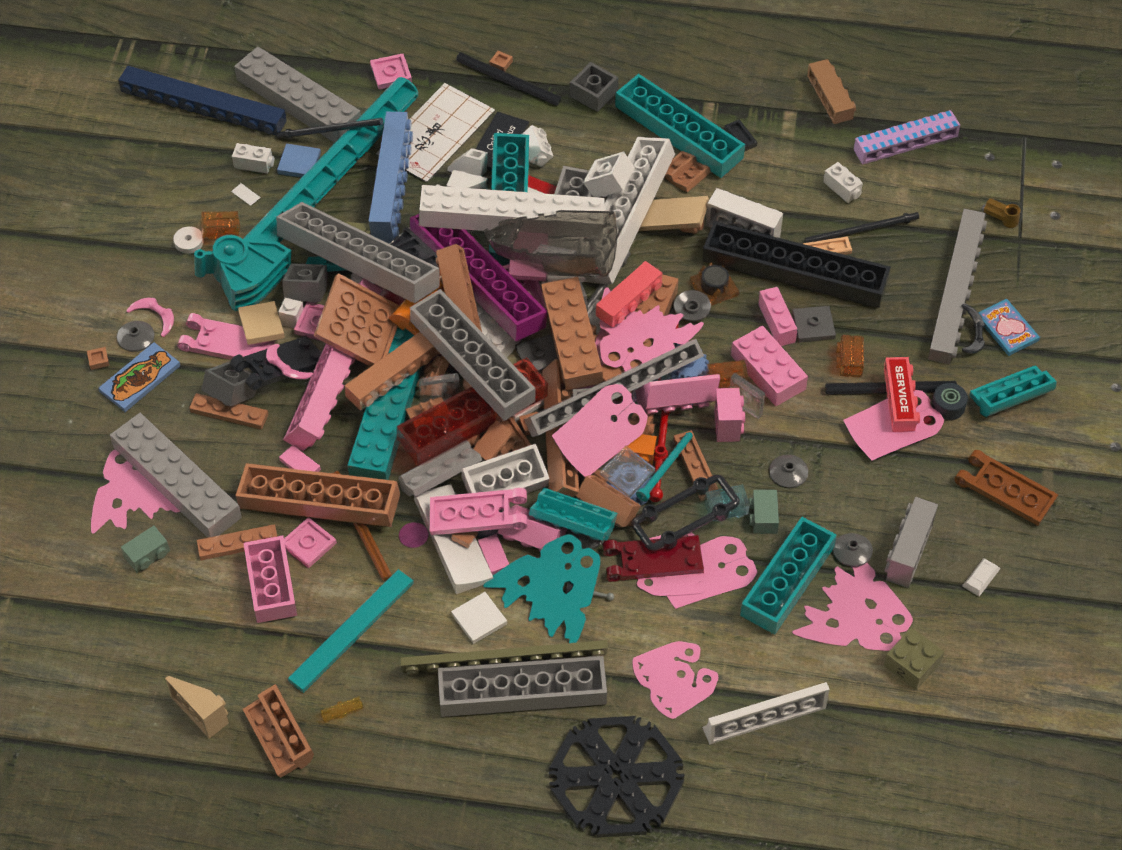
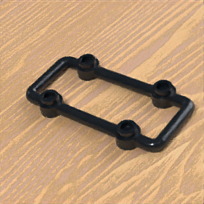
M717 474L707 479L699 477L694 480L692 487L656 506L650 504L643 507L642 513L632 519L631 526L648 550L657 551L663 547L672 549L676 546L679 538L715 519L718 521L726 520L729 512L739 506L740 499L723 476ZM716 482L719 483L732 502L728 504L718 503L714 505L713 512L676 532H664L661 535V540L655 543L651 542L639 525V523L645 520L650 523L655 522L658 518V513L695 493L699 495L707 494L710 485Z

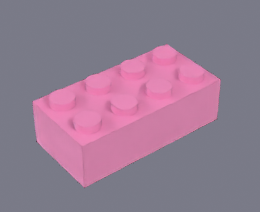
M763 326L732 342V358L775 406L806 390L808 380L806 373Z
M278 536L244 543L257 623L297 616L284 537Z

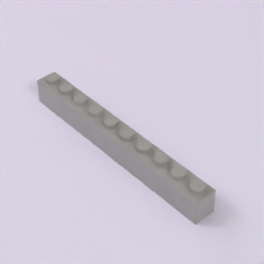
M968 209L963 210L928 360L950 365L951 358H956L958 347L954 346L955 343L959 344L961 337L958 328H963L965 318H961L962 314L966 315V310L961 305L965 304V300L969 301L971 290L968 289V286L972 287L974 276L971 273H975L978 262L974 260L975 258L979 259L981 248L977 247L982 245L984 235L981 234V231L985 232L987 221H984L985 213Z
M697 339L688 341L524 419L531 436H538L569 421L605 386L619 384L623 385L630 392L704 355ZM619 392L613 393L611 400L622 396V394Z

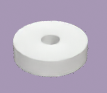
M195 227L181 228L174 235L175 247L182 253H194L196 250L201 249L204 243L202 232Z

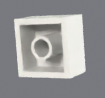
M625 152L597 159L594 161L583 183L593 197H606L612 193H620L625 189L628 180L631 178L634 166Z

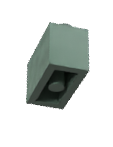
M753 490V497H749V509H753V514H750V526H753L754 534H777L779 525L777 490Z
M152 526L121 546L124 558L136 573L148 568L150 564L165 557L170 552L167 540L155 526Z

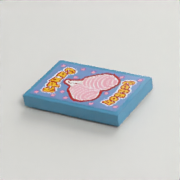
M1008 299L978 312L984 321V328L1008 356L1038 342L1040 339L1039 335Z

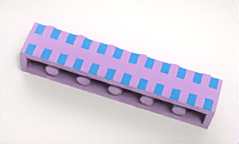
M951 110L941 112L916 121H910L902 125L855 138L854 151L863 165L958 137L960 124Z

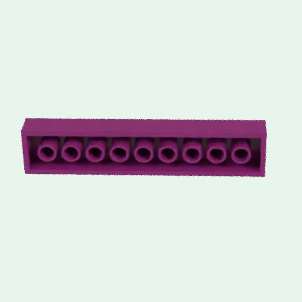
M419 214L410 217V230L435 253L437 250L455 244L464 248L475 301L515 342L546 328L548 311L465 229L419 226Z

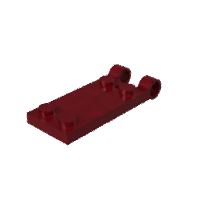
M699 535L683 536L678 539L674 548L667 549L663 547L657 551L648 550L641 540L626 542L607 540L602 543L605 556L621 555L623 568L618 565L606 568V578L609 582L704 573ZM660 538V539H650V540H651L652 543H655V542L661 540V538Z

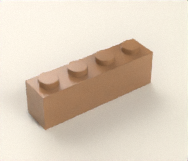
M828 59L810 63L807 76L833 124L852 120L856 106L853 101L851 102L847 89H844L841 78L836 75L835 67L830 64Z

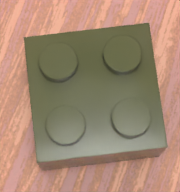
M911 628L886 654L884 667L917 690L941 664L944 651Z

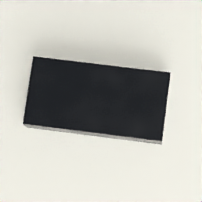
M740 119L724 125L726 132L745 144V151L757 147V141Z

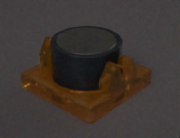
M712 263L708 267L704 265L700 269L699 274L690 277V282L694 289L705 294L709 298L711 305L739 296L738 288L723 265L718 266Z

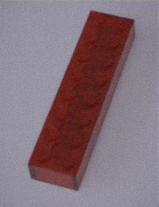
M527 357L513 364L536 388L535 402L529 406L548 397L547 381ZM470 387L398 425L397 439L416 465L419 466L487 430L496 420L501 422L503 419L473 387Z

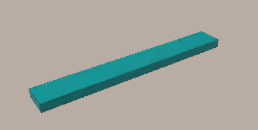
M398 569L288 677V681L304 693L414 584L413 580Z

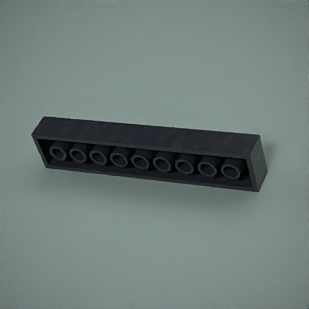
M716 221L713 222L703 248L702 262L880 308L891 269L890 266Z

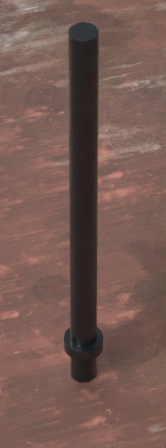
M375 118L297 130L286 129L285 131L277 132V138H287L289 140L298 136L383 125V119Z
M918 212L911 214L903 213L902 216L805 237L804 240L805 243L828 240L899 223L907 224L920 217Z

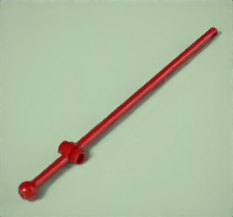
M668 374L665 375V380H672ZM661 410L658 444L654 452V474L668 457L665 442L669 412L664 413V410ZM661 479L649 493V499L652 502H659L664 496L663 491L660 489Z

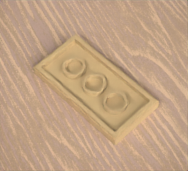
M708 196L653 200L638 231L701 227L709 198Z

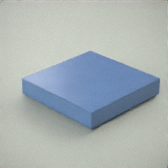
M286 144L277 173L302 178L319 160L321 150L319 148Z

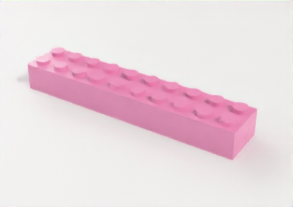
M363 278L358 283L381 295L382 289ZM325 344L313 371V376L310 378L283 439L284 441L304 451L307 447H312L316 440L321 439L324 434L323 427L331 418L330 410L337 404L336 396L343 390V380L348 377L350 373L349 366L354 363L355 358Z

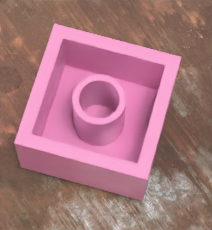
M739 388L716 389L714 415L717 442L740 441V435L744 434L745 411H742L744 397L740 396Z

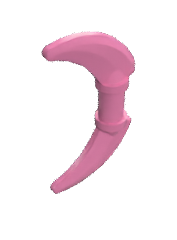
M155 298L140 299L127 309L128 313L144 308L157 312L163 319L162 337H165L173 326L174 315L172 310L158 305Z
M274 344L267 349L266 358L268 362L277 366L283 375L294 379H307L313 376L312 372H299L282 362L277 355L279 344Z

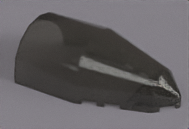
M558 210L553 215L545 216L544 213L538 214L539 217L527 219V216L505 219L498 222L499 226L491 230L487 228L484 230L485 238L496 254L549 276L607 277L612 270L615 260L617 226L614 211Z

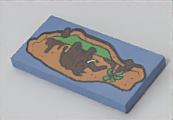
M153 342L98 388L99 392L126 412L179 368L180 362Z

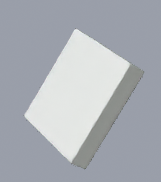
M486 592L451 611V615L473 644L507 625L506 618Z

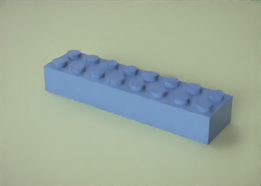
M386 112L369 216L371 235L388 244L396 236H399V227L397 225L401 223V213L399 212L403 210L404 182H407L406 169H409L408 155H411L410 142H413V131H410L412 122L411 119H408L407 112Z

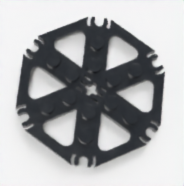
M636 716L590 718L587 719V722L585 720L582 721L584 730H578L574 726L573 734L570 729L549 767V778L557 779L555 782H549V788L577 829L581 824V831L584 832L585 828L590 826L593 828L591 836H595L597 833V838L647 835V832H652L650 823L654 822L660 827L662 820L664 824L684 784L685 775L676 772L677 770H683V760L655 724L651 729L650 721L646 726H641V717L636 719ZM601 727H626L627 733L616 754L612 752L599 735L598 730ZM648 739L656 740L667 754V759L662 762L636 763ZM577 743L595 766L566 767L563 764V760L570 747ZM613 772H615L616 774L621 773L620 780L616 777L612 778ZM669 784L671 788L663 804L656 807L652 805L639 786ZM597 789L587 809L584 811L576 810L565 794L567 790ZM618 797L635 819L634 823L624 825L607 824L606 819Z

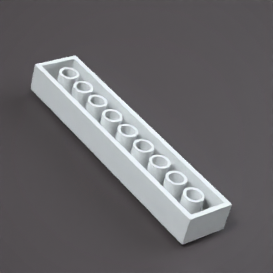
M637 137L628 155L630 162L634 166L631 178L622 192L609 194L604 204L602 239L587 238L585 242V282L613 284L675 155L670 139Z
M422 185L419 226L512 233V231L547 233L549 236L602 239L604 198Z

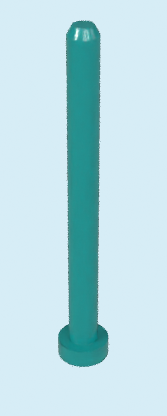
M691 432L684 435L645 487L640 488L636 492V496L641 501L646 502L650 498L649 493L693 438Z

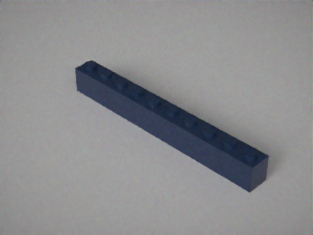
M127 66L118 79L120 90L125 94L149 99L157 103L227 121L277 136V132H281L287 122L285 109Z

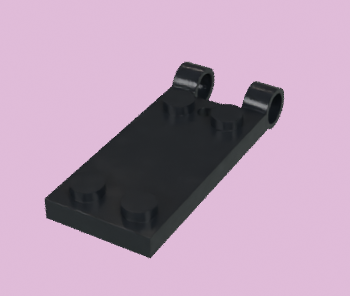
M307 336L280 344L277 349V355L281 361L289 365L291 369L299 372L315 369L321 356L320 350ZM267 349L244 357L238 354L230 361V365L236 372H241L246 368L253 372L245 381L253 391L289 378L283 375L277 366L268 362L266 358Z

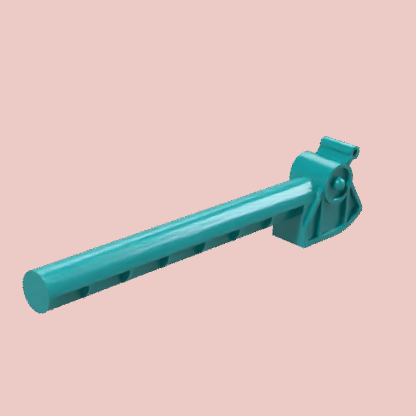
M398 77L356 120L382 118L383 125L348 129L243 239L236 235H225L215 241L213 251L196 250L194 252L195 275L202 278L206 274H214L215 279L221 283L231 309L234 311H238L239 307L256 305L261 302L284 278L291 264V250L280 244L284 238L277 235L276 217L301 202L314 208L383 135L386 112H404L417 99L418 91L415 85L406 78Z

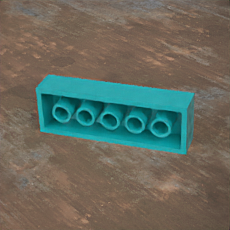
M801 517L742 602L740 616L775 635L834 549L837 535Z

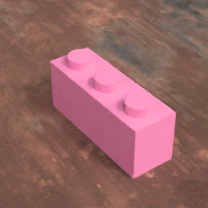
M778 287L760 291L758 305L774 339L780 346L795 343L797 327Z

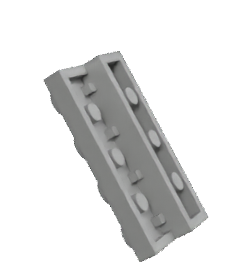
M466 440L399 476L400 488L409 497L412 495L416 497L462 472L463 468L482 461V458L478 452L471 448L469 441Z

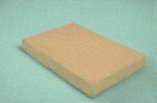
M274 301L238 308L247 345L285 338Z

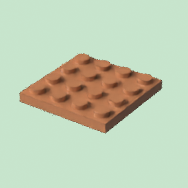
M338 273L335 276L313 337L369 366H373L388 355L397 329V325L389 317L399 305Z

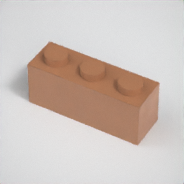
M595 475L586 476L579 489V493L576 494L582 501L618 513L615 522L617 527L630 526L632 519L641 507L640 504Z

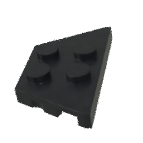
M408 227L403 229L401 236H396L394 241L390 243V245L438 267L436 263L437 253Z

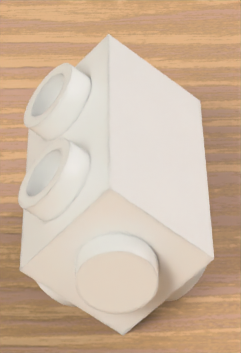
M531 125L523 133L530 135L529 162L542 167L553 157L551 145L546 138V132L542 128Z
M236 144L232 155L234 168L268 174L270 167L274 165V156H272L271 149L248 144Z
M837 162L825 170L823 182L847 203L860 197L863 183L858 177L849 172L846 167Z

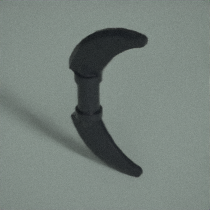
M962 304L961 307L971 316L975 329L973 343L969 347L962 348V351L968 354H975L981 351L985 345L982 336V329L985 324L977 310L970 305Z

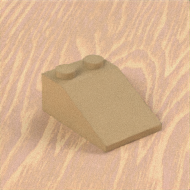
M171 676L165 678L171 698L208 738H211L229 724L228 712L224 707L226 703L220 695L215 696L211 690Z

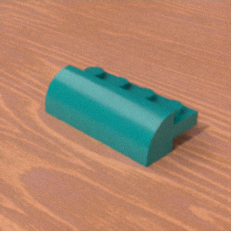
M1034 365L970 390V397L980 407V414L988 417L1054 391L1057 381L1047 371L1042 372Z
M544 488L538 494L537 502L529 511V515L533 516L536 520L548 521L556 527H565L571 529L576 534H585L593 540L607 541L610 537L618 515L614 511Z

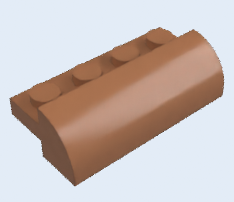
M275 684L258 695L259 699L245 707L243 711L277 775L282 778L297 767L303 769L313 759L314 753Z

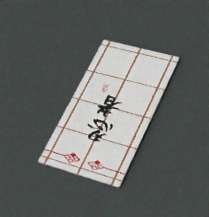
M444 83L410 118L412 122L410 131H413V142H410L411 155H408L409 169H406V172L428 183L495 113V109ZM380 150L376 153V156L378 157L380 154Z

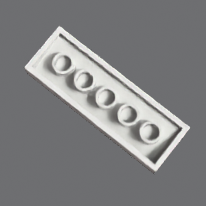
M451 484L429 489L416 497L414 496V500L456 594L484 585L485 582L493 579V575L476 538L470 547L466 548L451 540L453 533L431 535L430 497L456 495Z
M827 682L709 718L708 724L702 728L709 745L826 709L830 689Z

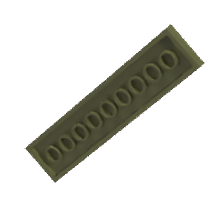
M607 640L403 657L401 658L402 672H407V675L412 676L418 675L419 671L426 670L428 674L438 673V668L595 657L607 654L608 642Z

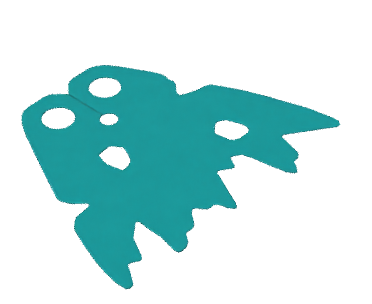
M568 534L545 544L540 551V558L527 554L493 575V579L484 583V587L506 588L502 597L504 608L509 607L520 596L527 595L526 601L533 602L529 621L534 618H544L545 627L548 629L550 637L554 636L557 628L565 621V638L569 639V643H577L586 621L585 614L580 611V608L591 604L600 568V556L591 548L582 549L581 541ZM565 542H571L574 546V550L570 554H565L561 550ZM584 556H590L593 559L591 567L584 568L581 566L580 562ZM566 563L571 564V568L569 570L565 569ZM523 576H529L530 583L525 587L517 583ZM570 581L574 586L570 592L565 594L563 592L564 583Z

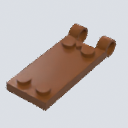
M974 450L968 458L973 466L982 467L976 477L966 470H960L954 478L957 485L971 488L1037 526L1040 525L1058 497V494L985 455L980 450Z

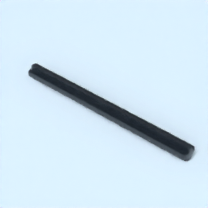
M459 52L456 57V61L553 105L558 106L561 102L559 95L467 54Z
M955 380L915 381V390L935 392V389L942 384H957ZM885 382L825 384L826 394L887 393Z

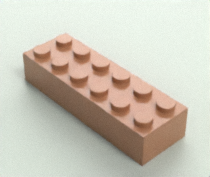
M573 277L541 284L542 297L545 309L548 311L547 317L566 391L602 383L603 371L579 278Z

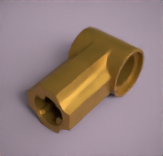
M989 198L986 202L984 213L1002 220L1004 226L1008 228H1014L1018 225L1020 218L1019 206L1015 204L1005 205L992 198Z

